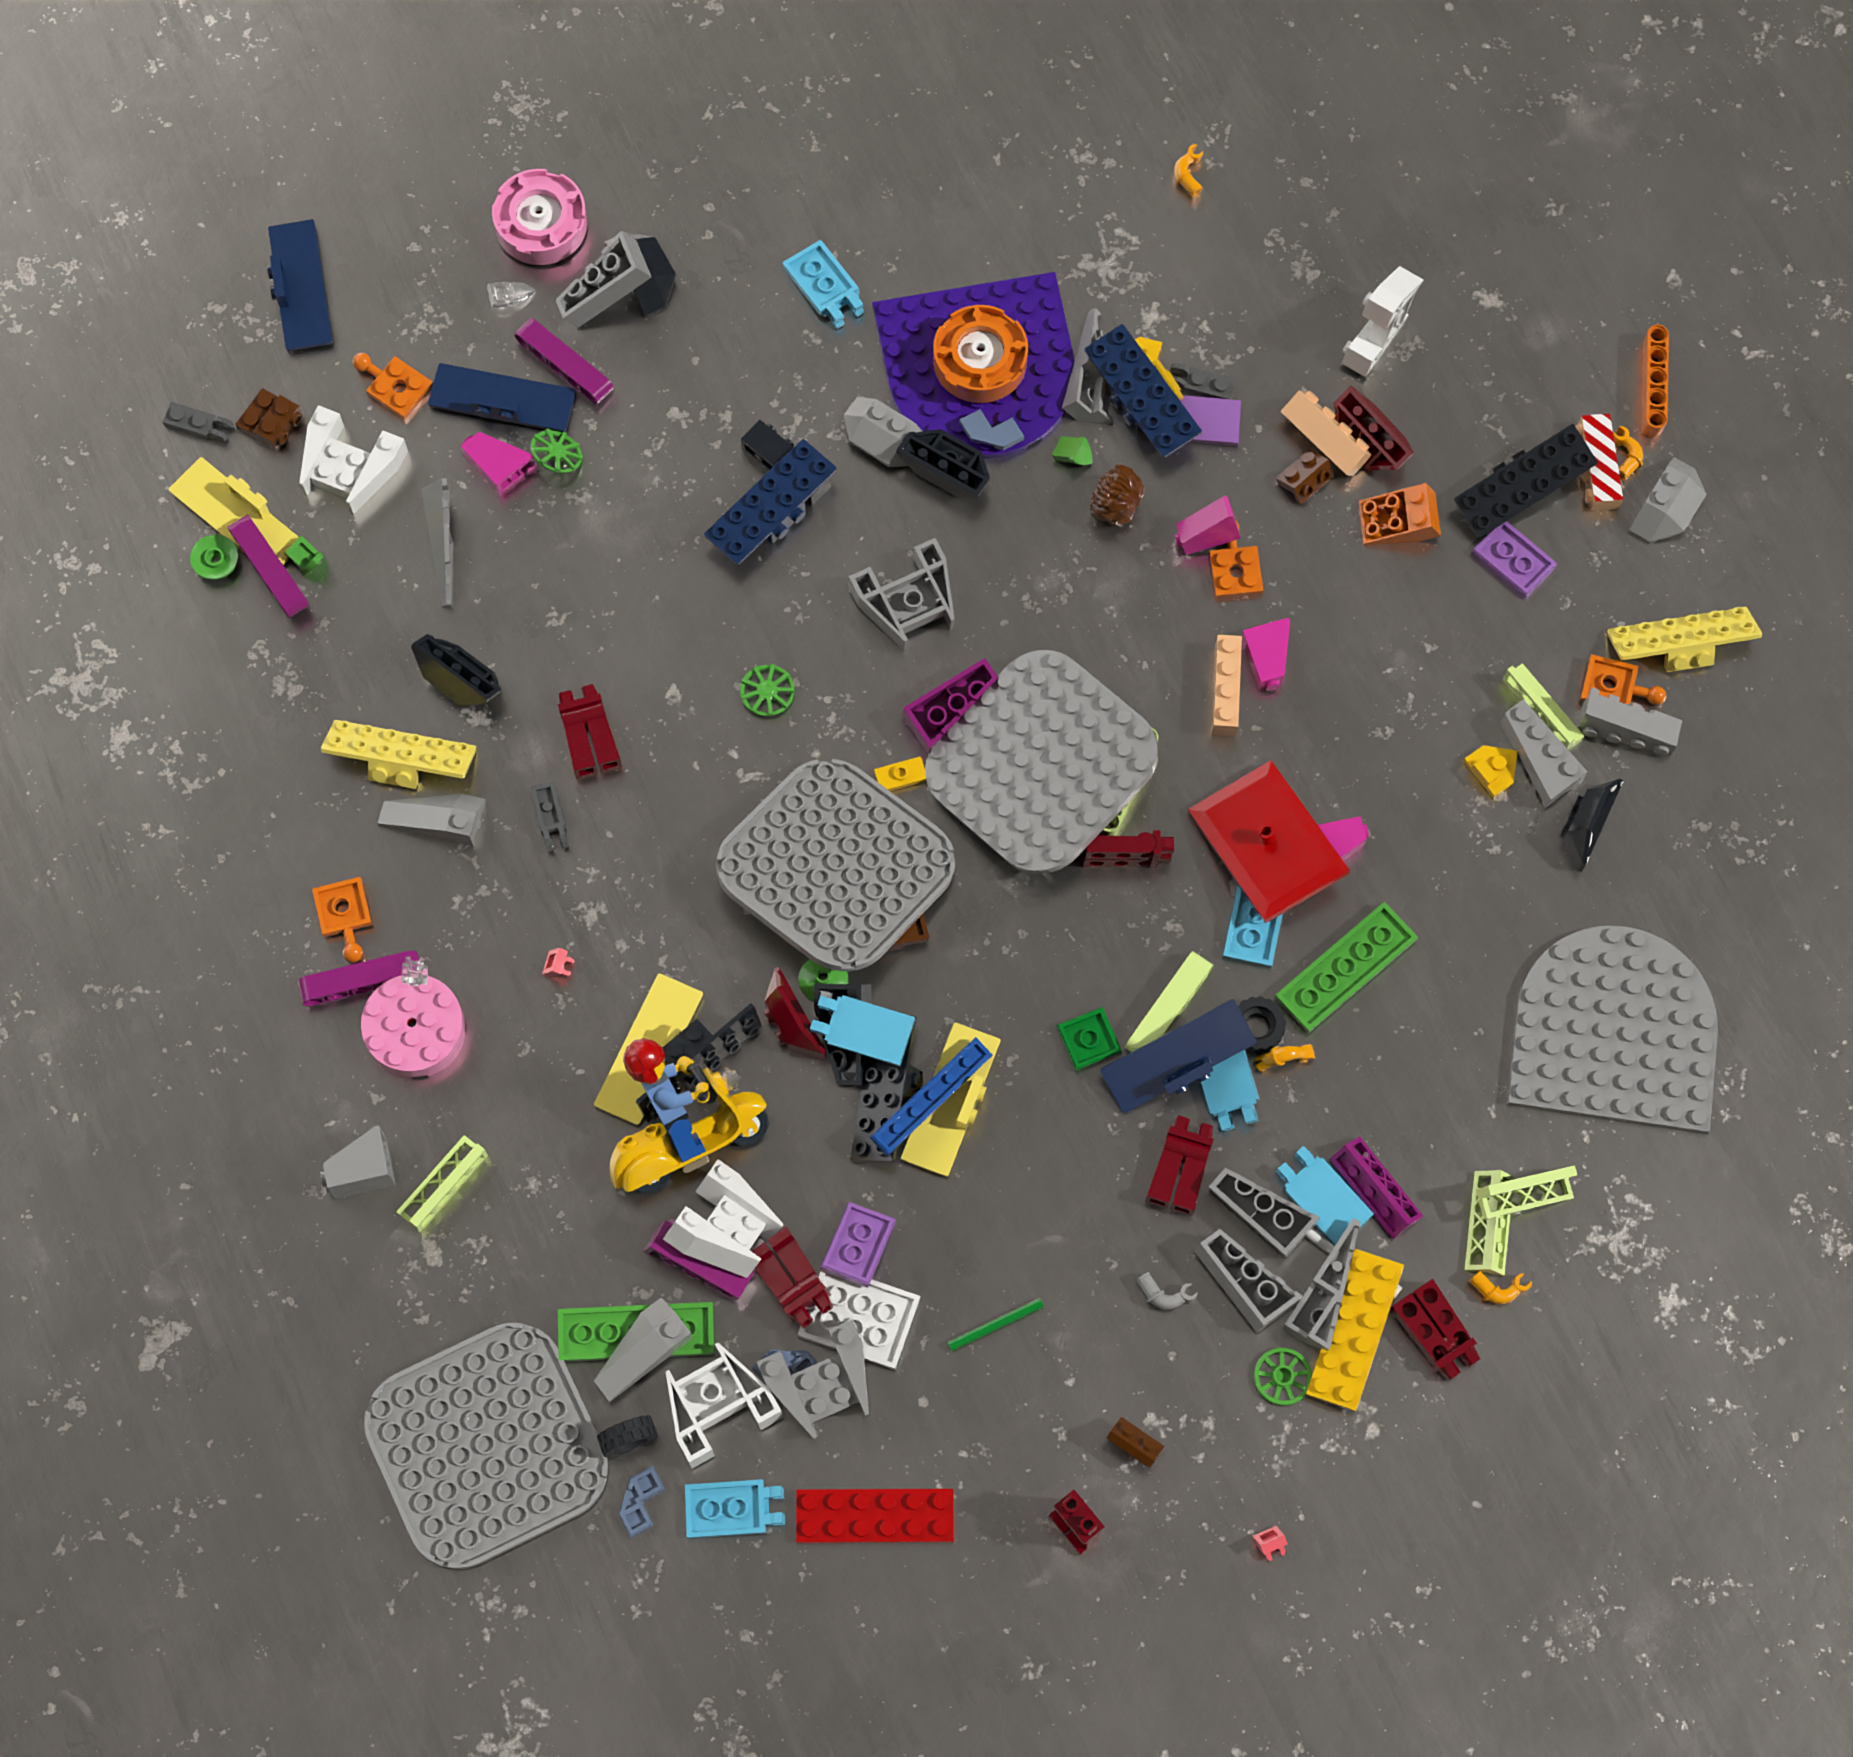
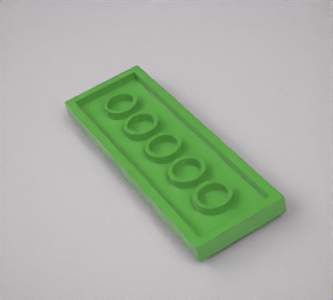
M1384 901L1275 994L1274 998L1309 1034L1417 941L1418 936Z
M713 1302L668 1304L691 1332L693 1338L669 1357L715 1355ZM650 1305L558 1309V1359L564 1360V1362L608 1360L640 1313Z

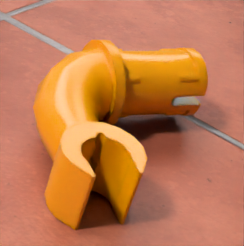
M1197 144L1191 145L1188 148L1187 154L1181 157L1174 167L1176 183L1183 186L1192 198L1199 195L1203 189L1192 177L1191 171L1188 170L1190 164H1197L1202 158L1203 151L1200 154H1193Z
M1619 426L1617 432H1613L1615 446H1624L1629 452L1626 460L1618 468L1620 480L1626 481L1636 469L1643 466V450L1640 444L1629 436L1628 429L1624 426Z
M1311 1044L1300 1047L1276 1046L1270 1052L1256 1056L1255 1062L1261 1061V1063L1256 1064V1067L1259 1071H1265L1275 1065L1282 1066L1285 1062L1298 1059L1299 1063H1306L1307 1059H1315V1054Z
M1478 1271L1469 1280L1485 1297L1484 1301L1500 1305L1510 1303L1521 1292L1530 1289L1532 1281L1528 1282L1525 1286L1519 1285V1280L1525 1273L1513 1277L1511 1286L1502 1290L1499 1289V1286L1495 1287L1481 1271Z

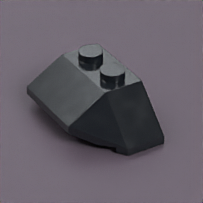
M626 233L637 241L651 274L649 280L631 291L646 318L666 309L676 273L656 237ZM614 237L605 241L604 245L611 246L617 238Z
M942 429L908 432L896 450V453L917 475L956 497L978 498L990 481L982 452Z
M429 634L412 643L411 649L423 678L459 706L486 703L501 692L495 672L459 645L443 639H435Z
M1620 778L1589 788L1584 796L1579 795L1573 806V809L1577 811L1574 817H1568L1563 828L1567 830L1564 838L1577 870L1581 872L1589 860L1624 782Z

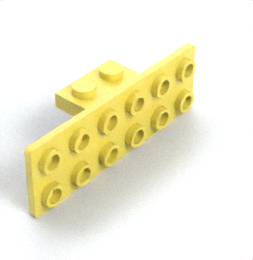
M200 457L169 488L171 494L218 533L229 538L241 552L243 551L227 526L248 514L281 563L284 565L289 560L284 553L299 537L270 514L266 505L268 503L267 500L260 493L254 494L250 491V486L243 479L239 478L237 480L232 475L228 478L225 477L204 458Z
M1736 607L1673 619L1667 618L1660 621L1619 626L1607 630V635L1621 660L1665 654L1664 668L1667 672L1714 665L1715 645L1762 638V632L1747 607Z
M334 720L321 746V752L368 761L369 781L416 789L419 783V771L465 778L476 753V746L443 740L441 738L399 732L392 729Z
M663 974L657 975L594 1102L596 1108L636 1126L641 1124L643 1115L636 1100L645 1093L641 1082L635 1081L625 1069L623 1057L626 1047L632 1041L642 1038L651 1039L660 1044L661 1047L665 1046L689 1025L703 997L702 991Z
M959 1023L953 1024L933 1077L975 1037L979 1039L993 1056L910 1134L901 1156L902 1161L944 1177L949 1176L969 1124L973 1125L978 1113V1110H975L977 1101L982 1102L987 1087H984V1083L1001 1040L999 1038Z

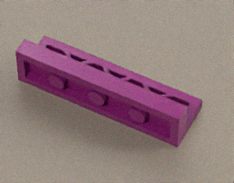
M1361 1137L1345 1144L1330 1158V1161L1365 1205L1374 1213V1216L1392 1239L1399 1236L1409 1226L1423 1217L1422 1213ZM1355 1146L1360 1150L1363 1156L1357 1152V1150L1354 1148ZM1372 1168L1376 1170L1379 1176L1373 1172ZM1388 1188L1391 1189L1395 1196L1388 1191ZM1404 1208L1407 1209V1211L1411 1214L1412 1218L1408 1216V1214L1404 1211Z

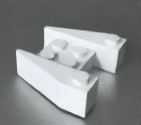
M1399 266L1373 293L1369 292L1362 303L1365 305L1362 316L1369 319V321L1353 342L1349 340L1342 351L1345 354L1342 364L1364 377L1367 376L1409 315L1407 312L1415 293L1424 281L1422 278Z
M318 405L307 427L299 484L305 496H308L312 487L315 486L346 498L350 514L354 515L399 470L408 449L404 438L386 431L381 432L371 453L338 441L337 439L344 427L340 413Z
M718 1159L695 1191L716 1206L709 1218L705 1220L685 1206L663 1240L685 1255L748 1278L761 1260L760 1257L750 1251L759 1236L768 1242V1239L778 1233L784 1224L739 1173Z
M720 1343L715 1344L720 1358L675 1382L670 1371H666L676 1438L692 1469L715 1456L702 1431L748 1406L760 1430L784 1418L770 1389Z

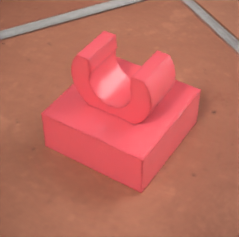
M561 948L548 952L542 974L548 977L558 975L562 977L570 976L571 972L564 969V963L573 964L574 959L566 957L567 950Z
M1277 1526L1253 1536L1256 1546L1269 1561L1273 1560L1271 1552L1278 1549L1282 1556L1285 1555V1548L1283 1546L1288 1545L1285 1535Z

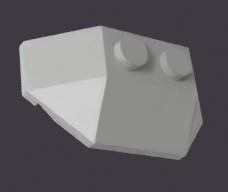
M857 397L844 414L849 443L888 467L908 466L896 453V450L908 432L922 431L916 423L881 401L872 398Z
M1673 457L1628 532L1649 544L1656 542V540L1684 533L1707 495L1695 468Z

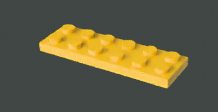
M1358 1249L1354 1250L1331 1347L1328 1351L1321 1349L1306 1396L1353 1412L1357 1411L1404 1269V1264Z

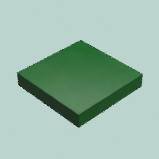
M1103 1007L1056 1026L1075 1072L1122 1054L1121 1047Z

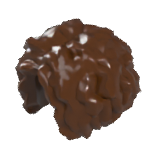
M1120 464L1110 469L1109 472H1104V476H1101V480L1098 481L1099 485L1095 487V492L1092 493V498L1090 499L1091 512L1098 520L1107 522L1110 525H1113V523L1117 525L1130 522L1136 507L1141 503V498L1144 496L1145 491L1141 479L1134 473L1133 469Z

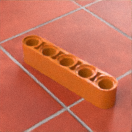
M1659 324L1649 328L1643 341L1641 429L1648 438L1659 437L1668 420L1669 333L1666 327ZM1652 337H1655L1660 341H1655L1654 339H1652ZM1651 358H1655L1659 360V362H1655ZM1651 379L1657 380L1659 383H1654ZM1651 400L1658 402V405L1653 404ZM1651 422H1656L1659 426H1655Z

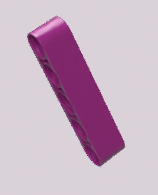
M529 318L514 333L515 339L525 349L593 404L598 405L614 389L613 384L606 376L535 319Z
M248 514L227 526L231 535L288 618L293 617L310 606L297 584Z
M412 950L307 975L298 979L302 1005L314 1006L375 991L379 986L392 978L406 974H422L418 952Z

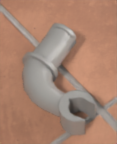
M1149 1272L1136 1280L1148 1298L1147 1303H1151L1163 1310L1177 1308L1183 1303H1191L1198 1294V1292L1193 1296L1185 1294V1290L1192 1286V1283H1187L1181 1287L1179 1293L1166 1295L1164 1290L1161 1291Z

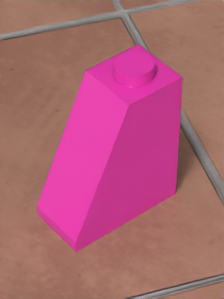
M481 432L467 437L461 445L463 456L498 495L536 467L531 453Z
M1228 496L1221 497L1177 523L1178 533L1174 534L1178 548L1183 547L1186 555L1241 539Z
M1289 617L1245 629L1242 632V645L1259 691L1264 689L1267 691L1275 690L1282 685L1285 675L1290 629Z
M1361 816L1318 825L1343 861L1363 848L1366 839L1369 838L1368 827L1366 823H1362Z

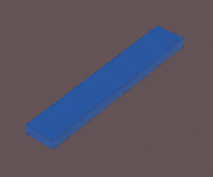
M975 1037L888 1119L870 1139L888 1156L989 1060L993 1054Z

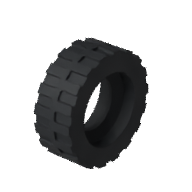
M1254 996L1249 997V999L1241 1001L1238 1006L1245 1020L1253 1014H1261L1270 1023L1268 1033L1262 1037H1255L1257 1042L1245 1049L1247 1053L1259 1055L1264 1052H1270L1273 1047L1278 1046V1043L1283 1038L1286 1029L1284 1012L1280 1010V1006L1277 1003L1275 1004L1269 998L1265 999L1261 996L1256 998Z
M643 1415L625 1420L605 1429L597 1435V1440L603 1456L612 1457L642 1447L655 1440L658 1434L651 1416Z

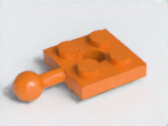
M358 353L353 358V366L356 370L361 372L367 371L376 377L366 390L367 395L403 420L408 417L433 386V382L396 356L393 357L383 370L372 364L370 356L366 353ZM401 383L406 386V389L403 392H395L393 390L394 386Z
M1234 540L1227 543L1228 549L1209 551L1215 599L1263 594L1257 546L1237 548V541ZM1233 567H1238L1242 570L1243 575L1233 577L1229 570Z
M1591 654L1580 701L1584 702L1591 687L1600 690L1599 695L1607 698L1610 694L1620 697L1619 702L1624 704H1630L1632 695L1647 698L1653 705H1660L1666 700V691L1660 686H1653L1648 689L1635 685L1639 666ZM1603 680H1613L1615 687L1612 689L1605 687Z
M361 876L313 888V896L323 937L343 933L346 944L343 949V957L351 963L359 961L362 958L363 950L359 944L355 943L353 930L372 925ZM345 901L349 903V907L345 912L336 911V905L339 902Z

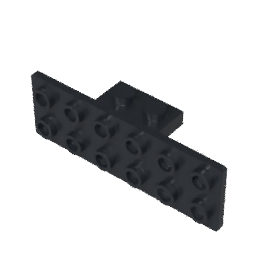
M1574 424L1569 425L1528 452H1525L1524 449L1512 456L1514 461L1507 465L1504 462L1500 463L1492 469L1493 474L1454 498L1456 505L1477 538L1483 537L1598 464V461Z
M750 1003L714 1035L698 1019H695L662 1047L665 1052L664 1060L668 1064L673 1063L677 1065L679 1058L686 1056L693 1060L694 1064L698 1065L702 1071L706 1067L710 1070L716 1069L727 1055L735 1053L747 1038H752L759 1032L762 1024L755 1007ZM682 1071L677 1072L676 1076L669 1078L677 1094L685 1092L691 1086H695L697 1082L693 1074L687 1075ZM645 1092L636 1100V1103L644 1119L650 1122L659 1116Z
M915 1017L900 1066L866 1056L863 1085L861 1087L850 1160L854 1163L895 1162L897 1147L886 1156L870 1137L910 1100L923 1084V1072L910 1065L917 1017Z

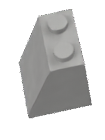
M379 1125L374 1126L323 1163L324 1171L320 1172L323 1187H326L327 1193L331 1192L335 1199L396 1186L387 1138Z

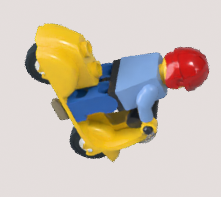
M647 1038L632 1041L626 1047L623 1062L625 1069L635 1081L641 1082L662 1123L651 1124L633 1135L624 1137L616 1145L610 1160V1176L614 1187L618 1189L623 1187L626 1192L635 1189L640 1192L656 1191L666 1184L671 1172L682 1167L685 1173H689L707 1164L710 1161L708 1154L726 1146L730 1142L738 1145H749L757 1142L765 1135L769 1126L768 1115L764 1110L767 1105L762 1096L754 1092H741L730 1096L729 1091L738 1090L737 1085L741 1083L734 1069L730 1071L726 1067L721 1073L718 1071L713 1073L706 1067L702 1071L698 1065L694 1064L693 1060L686 1056L679 1058L677 1065L673 1063L665 1065L663 1061L665 1052L660 1044ZM679 1071L687 1075L693 1074L697 1081L695 1092L690 1093V1091L677 1094L669 1078L676 1076ZM717 1099L721 1103L717 1112L693 1124L690 1123L689 1116L684 1108L685 1105L692 1104L693 1100L712 1104Z

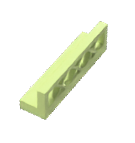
M1523 663L1516 668L1511 666L1507 669L1502 681L1519 701L1523 699L1568 750L1583 740L1584 735Z
M464 1135L396 1211L397 1214L421 1232L488 1156L485 1149L478 1143H473ZM467 1144L472 1150L463 1160H459L458 1152ZM456 1165L451 1174L446 1179H442V1170L445 1166ZM439 1184L436 1191L428 1199H425V1189L429 1185ZM412 1204H422L421 1208L412 1218L405 1213Z
M1575 1165L1477 1189L1476 1193L1484 1220L1573 1199L1574 1196L1569 1178L1577 1176ZM1557 1181H1561L1564 1192L1563 1196H1558L1551 1191L1554 1183ZM1533 1187H1537L1544 1192L1540 1201L1529 1196ZM1512 1192L1522 1197L1518 1206L1508 1201ZM1488 1197H1493L1501 1202L1497 1211L1490 1212L1487 1201Z
M1502 1170L1475 1171L1465 1270L1468 1272L1481 1271L1495 1276H1504L1510 1214L1484 1220L1483 1216L1479 1214L1480 1204L1476 1190L1482 1188V1178H1491V1185L1514 1180V1176ZM1513 1192L1511 1193V1195H1510V1197H1509V1199H1508V1201H1509L1510 1203H1512V1194H1513ZM1488 1197L1487 1201L1490 1212L1497 1211L1501 1202L1493 1197ZM1484 1226L1486 1228V1235L1479 1241L1476 1238L1477 1231ZM1481 1250L1484 1254L1483 1265H1474V1257Z

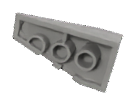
M465 794L388 800L383 802L377 824L473 846L486 800Z
M661 1297L640 1313L595 1378V1384L609 1402L693 1339L691 1332L675 1311Z

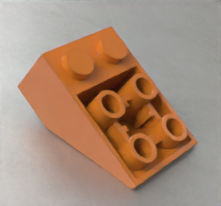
M1427 483L1359 500L1364 545L1420 542L1441 536L1436 493Z

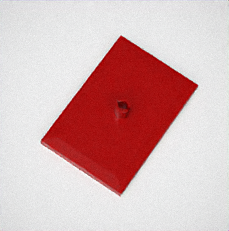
M1272 760L1188 809V813L1265 924L1350 874V869Z

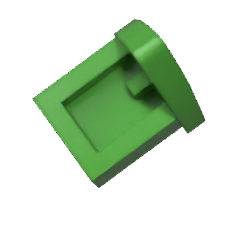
M1061 436L1051 455L1055 461L1072 462L1078 465H1089L1093 462L1091 448L1086 437Z
M302 536L284 553L301 569L300 572L303 575L309 573L324 556Z

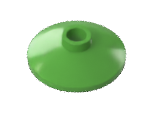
M208 535L201 538L193 546L190 553V563L193 570L202 578L217 580L228 576L235 569L239 558L235 544L229 538L222 535ZM213 559H220L217 563H212Z
M809 959L799 972V987L804 996L814 1002V984H848L847 971H836L822 967ZM822 973L827 974L828 978L826 980H820L818 976Z

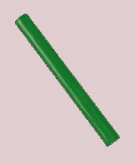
M1038 1298L947 1342L951 1351H954L1043 1308V1302Z

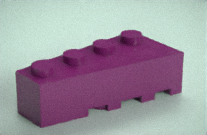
M986 658L903 707L902 716L927 754L998 680V676Z
M672 1219L669 1222L665 1220L657 1226L643 1251L644 1253L651 1256L655 1252L661 1255L660 1258L663 1263L674 1267L680 1265L683 1267L682 1271L693 1279L700 1280L703 1278L705 1279L704 1284L735 1301L740 1299L754 1271L746 1278L685 1255L663 1240L675 1221Z

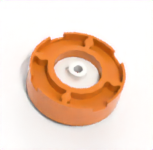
M989 305L968 306L953 312L942 327L939 326L934 338L933 365L938 380L952 395L974 403L993 402L1013 392L1025 375L1028 358L1027 337L1020 323L1005 315L1004 310Z

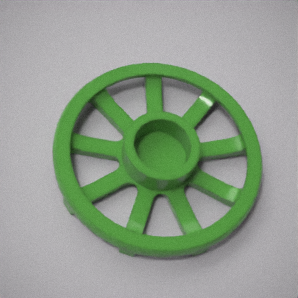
M546 429L534 435L530 447L533 457L541 466L552 472L569 473L576 470L583 459L579 447L580 444L567 436V433L564 431L561 433ZM543 436H548V438H549V440H550L551 443H549L548 441H546V440L543 439L542 437H543ZM553 436L560 437L559 442H556ZM564 440L570 443L569 445H562ZM538 441L546 447H535V443ZM575 449L577 454L569 452L567 450ZM536 452H546V456L540 460ZM566 456L576 459V464L574 465ZM548 460L555 462V468L550 467L545 463ZM564 461L569 466V469H560V462Z
M775 664L753 667L742 679L740 686L741 699L744 705L753 713L761 716H773L786 710L791 704L795 693L794 683L790 674L784 669L775 666ZM770 670L767 680H764L760 671ZM774 671L781 673L782 676L773 682ZM753 674H756L758 679L760 680V684L752 682L748 679ZM785 679L788 680L790 688L777 687ZM745 685L755 687L757 690L745 694ZM778 692L790 693L787 703L777 695ZM758 695L759 699L752 707L746 699ZM774 699L783 706L776 711L772 710L771 701ZM762 701H767L768 712L757 710Z
M1284 1347L1274 1348L1263 1354L1254 1370V1381L1259 1394L1272 1404L1281 1406L1293 1405L1306 1396L1312 1378L1310 1365L1304 1356L1293 1349ZM1279 1352L1280 1366H1276L1268 1356ZM1284 1352L1295 1355L1289 1366H1286L1284 1363ZM1300 1359L1304 1363L1306 1370L1293 1372L1292 1368ZM1264 1360L1273 1369V1372L1260 1371V1366ZM1308 1374L1306 1386L1294 1380L1296 1376ZM1259 1376L1271 1377L1272 1381L1261 1386ZM1291 1384L1303 1390L1296 1398H1294L1290 1389ZM1273 1385H1277L1275 1396L1272 1398L1265 1390ZM1282 1388L1286 1389L1290 1400H1278Z

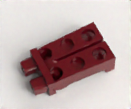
M593 684L583 686L581 688L583 698L576 700L573 698L572 691L567 690L559 693L560 704H558V708L563 720L576 779L598 773L585 729L586 726H588L600 772L622 767L604 711L601 694L597 693Z
M1153 830L1152 834L1143 832L1138 836H1097L1083 850V867L1146 866L1150 863V868H1157L1159 861H1171L1172 854L1174 853V837H1161V830Z
M1178 1115L1173 1126L1169 1127L1167 1140L1145 1201L1168 1208L1183 1159L1185 1162L1171 1209L1193 1216L1209 1151L1214 1140L1212 1138L1213 1126L1200 1123L1196 1134L1187 1131L1190 1119Z
M785 1227L769 1238L768 1242L795 1280V1284L765 1242L751 1252L761 1258L755 1269L782 1304L784 1311L793 1322L796 1321L802 1328H805L813 1322V1318L808 1311L817 1306L819 1311L824 1314L834 1306L829 1297L831 1293L821 1282L793 1234Z
M1431 1279L1390 1308L1389 1312L1394 1318L1398 1319L1421 1349L1426 1359L1432 1364L1431 1368L1435 1373L1440 1371L1448 1381L1461 1373L1454 1363V1360L1458 1357L1463 1360L1468 1368L1480 1360L1479 1354L1474 1348L1477 1344L1473 1337L1470 1338L1467 1330L1434 1279Z
M1075 1489L1053 1506L1055 1510L1048 1517L1062 1534L1070 1528L1072 1529L1065 1538L1080 1556L1100 1540L1102 1529L1105 1526Z

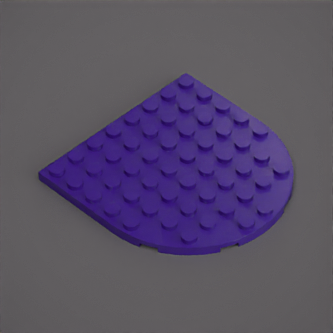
M1055 272L872 302L892 400L898 413L916 423L922 431L942 429L981 451L984 459L999 458L1023 451L1037 440H1042L1055 428L1066 411L1062 409L1075 360ZM989 305L1000 308L1012 320H1017L1025 331L1028 341L1025 375L1018 387L1002 399L987 403H974L962 400L948 392L936 376L933 365V345L939 326L942 327L953 312L964 307ZM981 409L993 428L1013 417L1024 435V440L1005 450L996 449L994 446L983 443H973L960 425V419Z

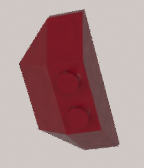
M1349 386L1334 402L1335 420L1339 424L1345 423L1353 431L1351 435L1356 440L1360 438L1369 446L1367 451L1372 456L1363 465L1366 470H1398L1414 454L1406 437L1373 402L1353 386Z
M780 967L775 968L764 1000L766 1010L763 1011V1014L769 1024L774 1023L777 1029L774 1033L781 1046L785 1044L789 1051L820 1060L826 1059V1050L817 1034L811 1032V1023Z

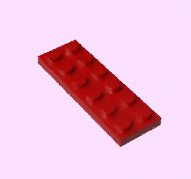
M796 1489V1544L954 1543L953 1489Z

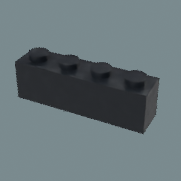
M761 420L741 438L742 450L768 471L795 447L791 440L786 437L782 438L777 434V430L771 424H765ZM831 477L806 502L813 506L831 487Z

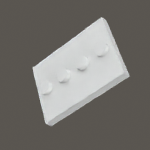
M821 1270L819 1278L831 1293L829 1297L834 1307L824 1314L819 1311L817 1306L808 1311L813 1318V1322L805 1328L800 1327L798 1337L837 1350L828 1330L853 1319L863 1342L864 1359L895 1370L921 1296L875 1280H871L869 1287L866 1288Z

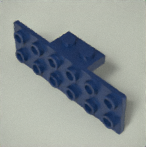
M314 220L269 226L268 231L272 255L270 256L271 265H267L269 279H273L274 283L273 286H270L272 300L277 299L280 308L286 350L294 351L332 344V333Z
M1123 324L1084 349L1087 356L1109 384L1111 390L1109 398L1116 408H1121L1124 412L1123 418L1129 426L1133 425L1137 431L1143 430L1163 458L1202 434L1199 425Z
M439 363L428 405L434 408L566 432L576 390L569 387Z
M802 439L704 533L705 538L732 562L740 565L765 539H768L773 544L777 539H782L787 534L789 527L793 523H798L803 519L806 512L805 501L837 471V467L805 439Z
M1230 999L1102 1067L1100 1071L1122 1112L1126 1113L1166 1091L1168 1094L1174 1092L1177 1095L1189 1088L1188 1084L1197 1080L1200 1083L1211 1076L1210 1072L1214 1071L1213 1066L1251 1047L1257 1041L1235 1000Z

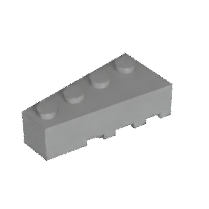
M620 231L615 236L617 240L611 246L607 245L601 251L602 256L594 264L590 263L585 268L584 275L580 279L576 278L556 299L562 318L578 328L651 278L637 241L623 231Z
M1591 687L1582 704L1577 728L1583 735L1606 738L1611 743L1622 742L1630 744L1635 749L1645 748L1653 750L1659 755H1672L1677 747L1682 724L1681 719L1656 710H1650L1648 713L1644 711L1640 704L1634 702L1631 704L1619 702L1620 697L1610 694L1607 698L1599 695V689Z
M1524 699L1504 714L1500 724L1513 749L1518 751L1517 753L1521 759L1520 763L1524 770L1528 772L1535 791L1539 793L1546 810L1580 784L1588 771Z
M1227 1168L1209 1186L1211 1192L1285 1258L1320 1221L1319 1216L1302 1209L1300 1206L1283 1199Z
M1221 1229L1203 1240L1194 1251L1257 1333L1294 1307L1303 1297L1297 1291L1294 1292L1285 1284L1286 1282L1279 1276L1276 1277L1264 1267L1265 1265L1258 1259L1255 1260L1247 1254L1242 1246Z

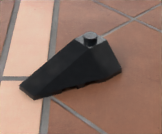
M814 984V1011L816 1017L819 1018L820 1022L829 1025L833 1012L819 1008L820 996L837 1001L838 997L842 998L844 995L871 1004V984ZM826 1041L829 1051L828 1057L837 1085H863L866 1056L828 1045V1041Z

